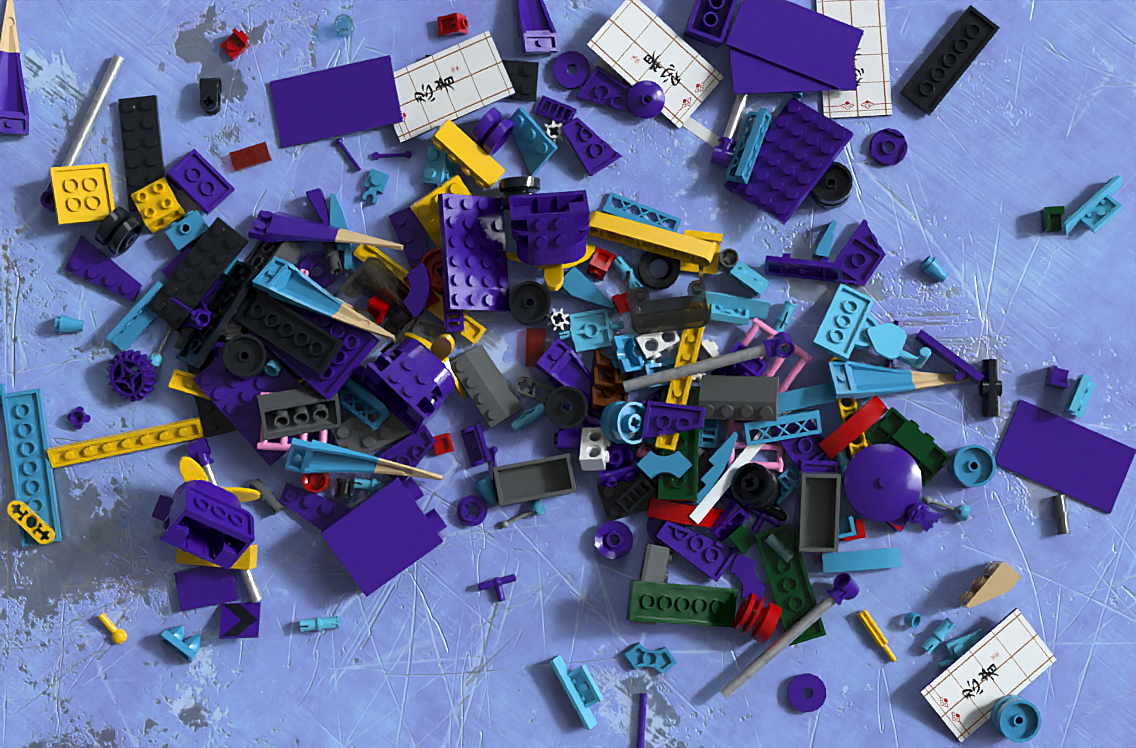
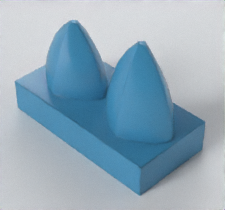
M183 625L165 630L161 634L160 641L189 663H192L200 648L202 635H193L182 642L184 637Z

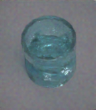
M341 14L336 17L334 26L337 33L342 37H350L355 31L352 18L347 14Z

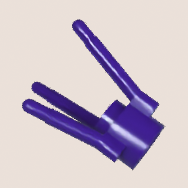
M170 298L172 302L191 314V320L194 323H184V327L200 330L210 322L211 311L207 309L203 301L200 302L203 310H192L177 299Z

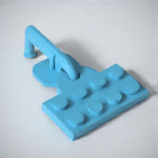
M840 283L811 345L844 362H847L853 348L862 350L873 347L878 355L886 359H897L914 368H922L931 355V350L926 347L921 348L919 357L902 350L907 338L905 330L893 323L879 325L869 315L875 299Z

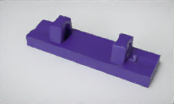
M783 253L782 257L766 255V275L838 283L842 281L843 264L828 262L829 258L821 257L820 261L790 258L791 254Z
M922 329L915 337L918 342L931 350V355L935 353L958 370L953 377L958 383L966 376L977 385L984 377L982 373Z

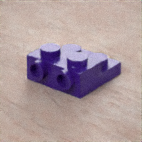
M610 442V446H607L609 462H606L605 470H598L602 486L614 487L617 482L623 480L626 482L634 481L639 476L631 445Z

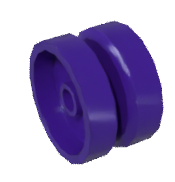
M494 107L481 118L470 135V138L478 146L483 144L482 149L489 156H493L503 146L516 125L508 118L501 120L502 113Z

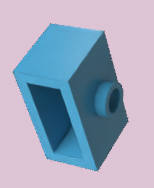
M197 210L195 212L190 211L179 223H172L165 233L176 249L182 252L188 245L191 247L195 245L207 231L209 225Z

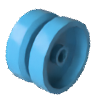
M615 401L607 405L602 412L600 421L601 430L605 438L610 442L618 444H637L642 442L641 437L646 407L635 401Z
M973 444L961 447L953 452L949 460L948 469L955 483L962 487L973 488L983 486L991 481L995 474L996 462L990 450L981 445Z
M1010 694L1001 697L996 701L991 712V720L995 729L1013 742L1023 743L1030 741L1040 730L1042 719L1039 710L1034 704L1019 695Z

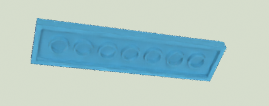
M42 389L1 394L15 500L23 501L54 530L55 539L53 542L62 541L53 469L47 453V449L50 447ZM20 505L16 506L17 513H20L22 516L28 514V511L27 513H22L20 511ZM29 517L26 521L27 526L33 528L36 525V519ZM19 525L22 547L40 544ZM41 529L36 530L40 531L43 534L42 540L49 539L48 531L43 532Z

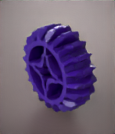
M134 350L122 351L115 355L114 359L109 362L111 366L106 369L110 372L106 377L110 378V382L107 385L113 386L112 392L117 391V397L123 396V400H130V402L140 401L148 397L150 392L155 389L153 385L157 381L154 378L158 375L153 372L156 367L151 366L152 360H146L147 354L141 355V351L134 352Z

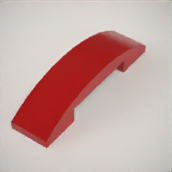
M874 396L818 445L830 459L833 458L889 409L878 396Z
M650 497L647 516L682 524L712 528L725 509L712 507L701 522L697 524L689 517L697 508V505L659 501L658 498Z

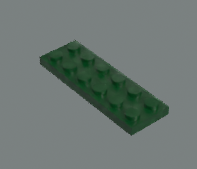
M661 386V402L666 403L670 386ZM700 386L690 387L686 405L699 407ZM699 429L679 433L675 452L659 449V456H669L679 451L692 464L679 479L670 474L659 475V501H698Z
M792 523L754 534L775 604L782 608L780 620L784 633L817 605L801 552L795 549V532ZM821 617L788 646L826 635Z
M630 580L626 619L733 628L738 589Z

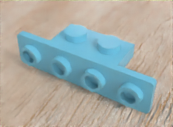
M429 146L422 183L440 186L454 176L456 163L451 162L443 150H438L435 146Z
M1119 174L1114 178H1110L1100 191L1097 190L1090 200L1082 203L1073 215H1069L1064 220L1063 229L1066 234L1070 233L1080 223L1095 234L1122 210V205L1111 197L1122 186V178Z
M698 289L694 290L693 301L709 304L710 319L716 322H730L741 326L748 325L749 317L767 319L770 301Z
M561 655L550 661L552 670L557 674L562 689L570 698L572 707L576 709L581 724L585 726L586 730H590L597 724V721L589 706L604 698L585 664L569 671Z

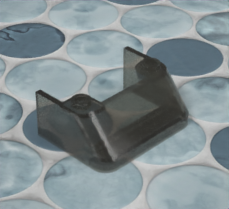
M376 257L368 258L332 294L334 297H337L343 292L346 296L355 298L362 292L369 300L375 295L391 303L387 314L389 319L384 324V330L393 334L395 341L390 340L380 351L381 353L391 348L425 310L424 308L417 317H413L403 303L410 289Z
M703 261L699 262L700 280H694L689 283L687 287L688 296L650 300L649 292L645 288H633L630 270L626 271L625 286L634 332L643 335L701 328L707 325L709 322V310Z

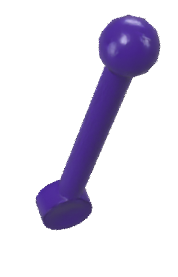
M338 138L336 144L340 145L359 172L361 168L344 146L343 140Z
M410 151L388 154L374 152L372 154L374 160L382 157L410 158L412 156Z
M492 446L490 451L493 456V467H497L496 453L498 448ZM493 471V484H494V486H496L495 476H494V471Z

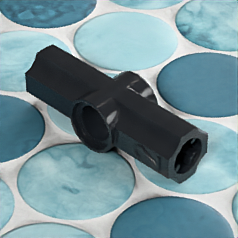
M999 359L982 360V374L984 377L979 385V392L982 397V417H1000L1002 381L1000 380Z

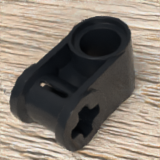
M200 78V105L207 114L216 115L221 109V78Z

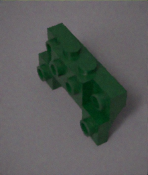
M890 407L865 435V438L873 445L885 444L890 438L901 449L906 451L918 462L922 487H925L951 459V456L933 442L935 439L930 434L921 432L919 430L920 426L915 421H909L894 407Z

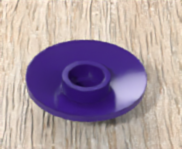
M643 80L631 87L627 96V103L634 115L648 119L655 117L662 111L665 104V95L657 83ZM646 95L650 97L649 103L644 102Z
M608 521L598 528L595 534V545L599 553L604 557L620 559L630 552L633 546V534L630 528L623 522ZM616 536L618 539L617 543H611L610 538Z

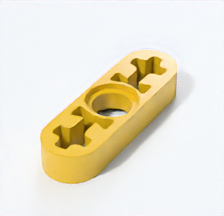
M18 500L9 503L7 507L8 514L40 544H50L54 541V530L23 501ZM14 505H20V511L22 513H27L28 511V514L22 516L20 513H14ZM29 517L36 519V525L33 528H29L26 524ZM41 529L43 532L48 531L49 539L42 540L43 534L40 531L36 530Z

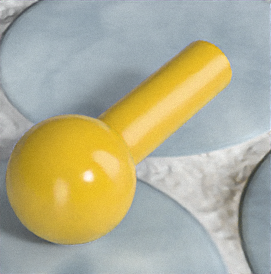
M104 612L98 615L97 618L111 633L112 641L115 644L124 643L127 639L126 632L123 629H117Z

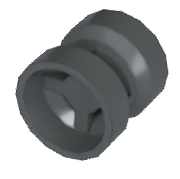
M732 248L724 249L719 256V265L725 270L734 268L739 260L738 253Z

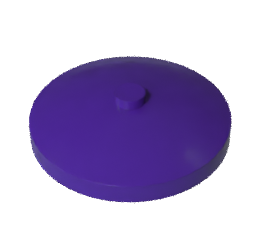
M875 444L860 450L851 458L844 472L843 488L847 501L858 514L869 520L886 522L903 517L917 503L921 493L922 479L918 465L906 451L894 445Z

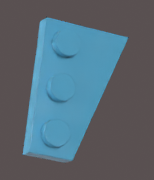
M518 107L509 118L516 124L512 133L531 175H535L558 147L522 107Z

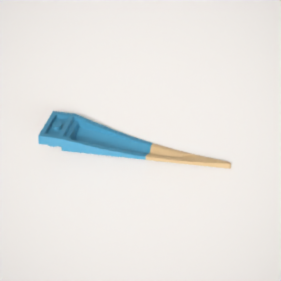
M276 256L252 281L253 287L269 293V296L395 341L393 334L341 302L293 264Z
M833 361L827 364L835 399L850 397L858 399L958 383L953 379L955 374L892 369L852 361ZM964 376L960 382H966L971 380Z
M292 438L285 464V469L300 473L358 472L402 475L433 480L443 479L442 475L317 440L309 442Z

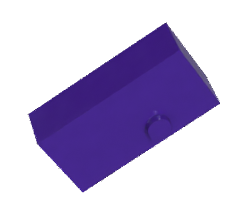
M695 0L683 36L718 48L723 43L737 0Z

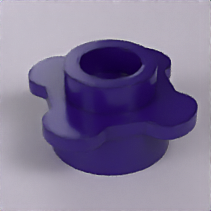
M79 406L72 413L68 414L67 419L74 424L75 429H81L82 425L90 422L91 417L84 412L83 407Z

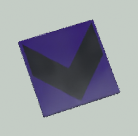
M261 602L222 603L219 639L259 638Z

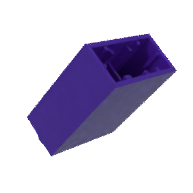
M396 475L321 530L320 534L366 597L444 542L439 532L445 529L447 525L434 508L427 513L423 511L417 500L422 498L424 493L412 477L402 482L400 477Z

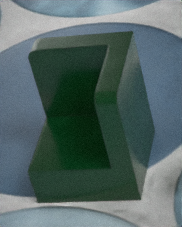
M1064 206L1044 207L1040 210L1042 233L1060 232L1062 230L1061 215L1065 213Z
M743 524L735 529L727 538L742 554H745L756 540Z

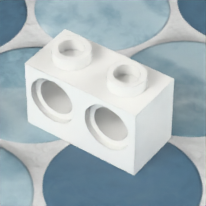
M670 320L636 338L646 360L649 358L651 360L662 356L661 352L666 349L668 352L678 347L677 344L681 341ZM664 333H670L672 335V341L664 342L662 339V335ZM653 342L656 349L648 351L645 348V344Z
M601 427L582 428L579 458L582 471L605 470L606 462H609L607 446H610V441L605 438Z

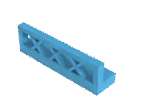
M760 107L758 112L749 111L727 169L725 180L747 185L771 120V115L767 108ZM752 118H756L753 127H751ZM749 135L748 141L745 144V137ZM743 152L742 157L739 161L738 156L740 153ZM737 169L735 176H731L733 170Z
M610 192L603 208V213L672 232H677L681 222L680 218ZM612 198L620 200L623 207L618 209L611 206ZM632 206L638 207L640 215L636 216L629 213L627 208ZM649 213L656 214L658 221H649L644 215ZM671 220L676 222L674 229L663 226L662 222Z
M160 281L147 292L106 336L120 350L127 351L159 317L147 305L164 285Z
M348 378L341 386L340 391H337L338 396L340 395L338 397L339 404L374 431L390 416V412L385 404L351 378ZM352 394L353 400L343 401V395ZM365 404L366 410L356 411V405ZM369 415H380L374 423L369 421Z
M816 409L781 414L777 421H740V428L744 430L746 446L822 433L819 410ZM815 419V430L809 431L804 427L808 420ZM794 422L799 427L795 433L790 434L785 429L789 423ZM771 426H776L780 429L775 437L767 434ZM757 429L762 434L757 440L751 441L749 430Z

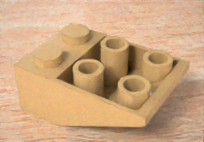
M991 561L984 568L986 572L972 582L973 587L969 592L965 591L959 598L961 601L958 605L963 608H971L1007 593L1022 576L1004 561Z

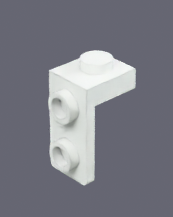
M706 339L701 343V348L710 358L721 356L717 351L719 347L714 341L711 340L709 342ZM704 372L694 374L692 381L696 380L698 382L701 380L702 375L706 374Z

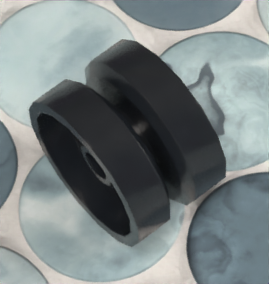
M833 162L810 191L813 201L824 209H835L844 205L851 195L853 182L851 172L845 165Z
M518 176L499 180V192L504 194L500 197V209L510 210L509 196L537 194L536 192L541 190L540 178Z
M119 206L111 211L102 221L96 231L95 240L103 246L108 245L109 251L116 256H120L137 240L142 232L143 223L136 217L130 218V213Z
M526 281L513 288L509 296V307L516 321L523 325L533 326L540 324L547 318V315L550 313L551 299L549 292L543 285L534 281ZM527 300H532L533 305L528 306L526 304L528 303Z
M240 334L234 336L226 343L223 349V361L226 369L232 376L249 380L263 372L267 363V354L263 343L258 338L250 334ZM244 353L246 356L249 355L246 360L242 359V354Z
M561 386L553 390L548 396L545 404L546 414L555 426L563 429L573 428L580 425L585 419L588 412V401L584 393L578 388ZM568 403L571 406L570 410L566 411L563 409V405Z
M754 462L741 466L734 473L731 481V490L733 496L739 502L755 510H766L777 502L781 494V483L779 477L774 472Z

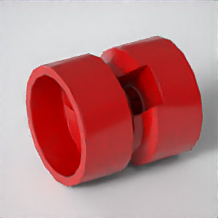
M327 472L304 473L302 483L306 490L313 493H321L328 489L330 476Z

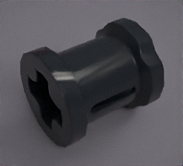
M337 478L338 486L335 498L352 499L350 492L353 480Z

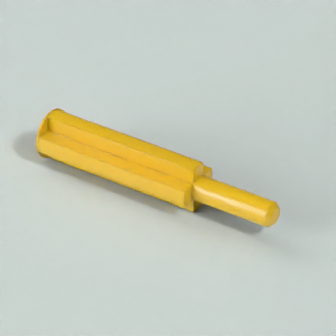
M866 609L860 611L856 616H858L877 646L883 648L891 662H895L896 657L888 647V641Z

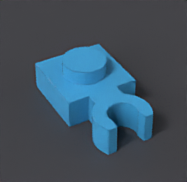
M371 168L365 183V187L369 188V190L363 194V200L366 201L367 197L372 195L374 197L372 204L375 205L378 201L377 193L383 194L390 176Z

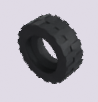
M646 251L641 256L638 264V275L642 283L653 290L669 288L675 283L680 273L678 259ZM661 259L667 263L668 273L664 277L656 278L650 273L649 267L654 260Z

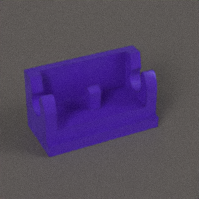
M480 424L460 431L472 468L492 462Z

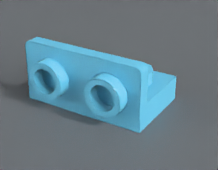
M738 261L728 275L758 298L770 283L742 261Z
M1085 374L1077 376L1063 410L1064 412L1078 418L1083 417L1096 385L1090 381V376Z

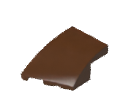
M595 349L593 354L590 407L604 410L611 402L628 401L629 392H625L623 381L633 379V372L621 373L619 368L615 369L611 359L602 355L599 349Z

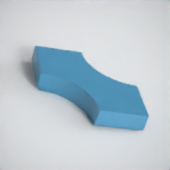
M650 451L637 466L650 479L660 474H670L679 479L692 464L679 451L669 456H659Z
M638 642L623 653L634 670L649 666L663 674L677 663L666 647L660 650H649Z

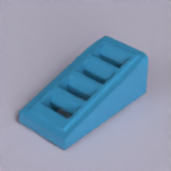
M832 220L828 224L812 257L818 259L829 257L837 223L836 220Z
M705 419L704 423H714V427L703 426V429H699V447L717 449L719 419ZM703 430L714 431V435L703 434ZM703 438H713V442H706L702 440Z
M789 465L779 476L780 483L786 491L783 492L781 490V496L776 502L777 505L797 487V480L794 482L787 475L790 471L798 478V471L792 465ZM784 477L792 484L790 487L782 480Z

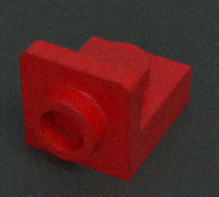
M452 13L437 17L439 36L445 37L458 33L468 34L467 28L469 24L465 15Z
M236 28L232 30L233 34L220 45L233 61L250 47L247 41L249 37L242 30L238 32Z
M598 247L588 265L586 274L594 279L603 281L615 255Z
M628 291L621 295L618 293L611 298L619 316L636 309V305Z

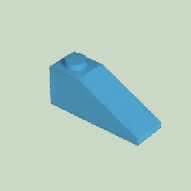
M575 266L564 276L563 284L559 289L564 296L567 297L569 295L573 299L607 308L611 311L615 309V305Z

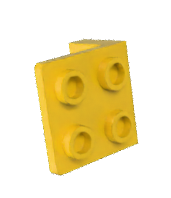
M165 177L131 194L145 225L152 233L167 227L186 215L184 209L177 202Z
M684 229L683 235L711 242L716 246V250L709 266L703 267L680 260V271L716 275L723 234Z

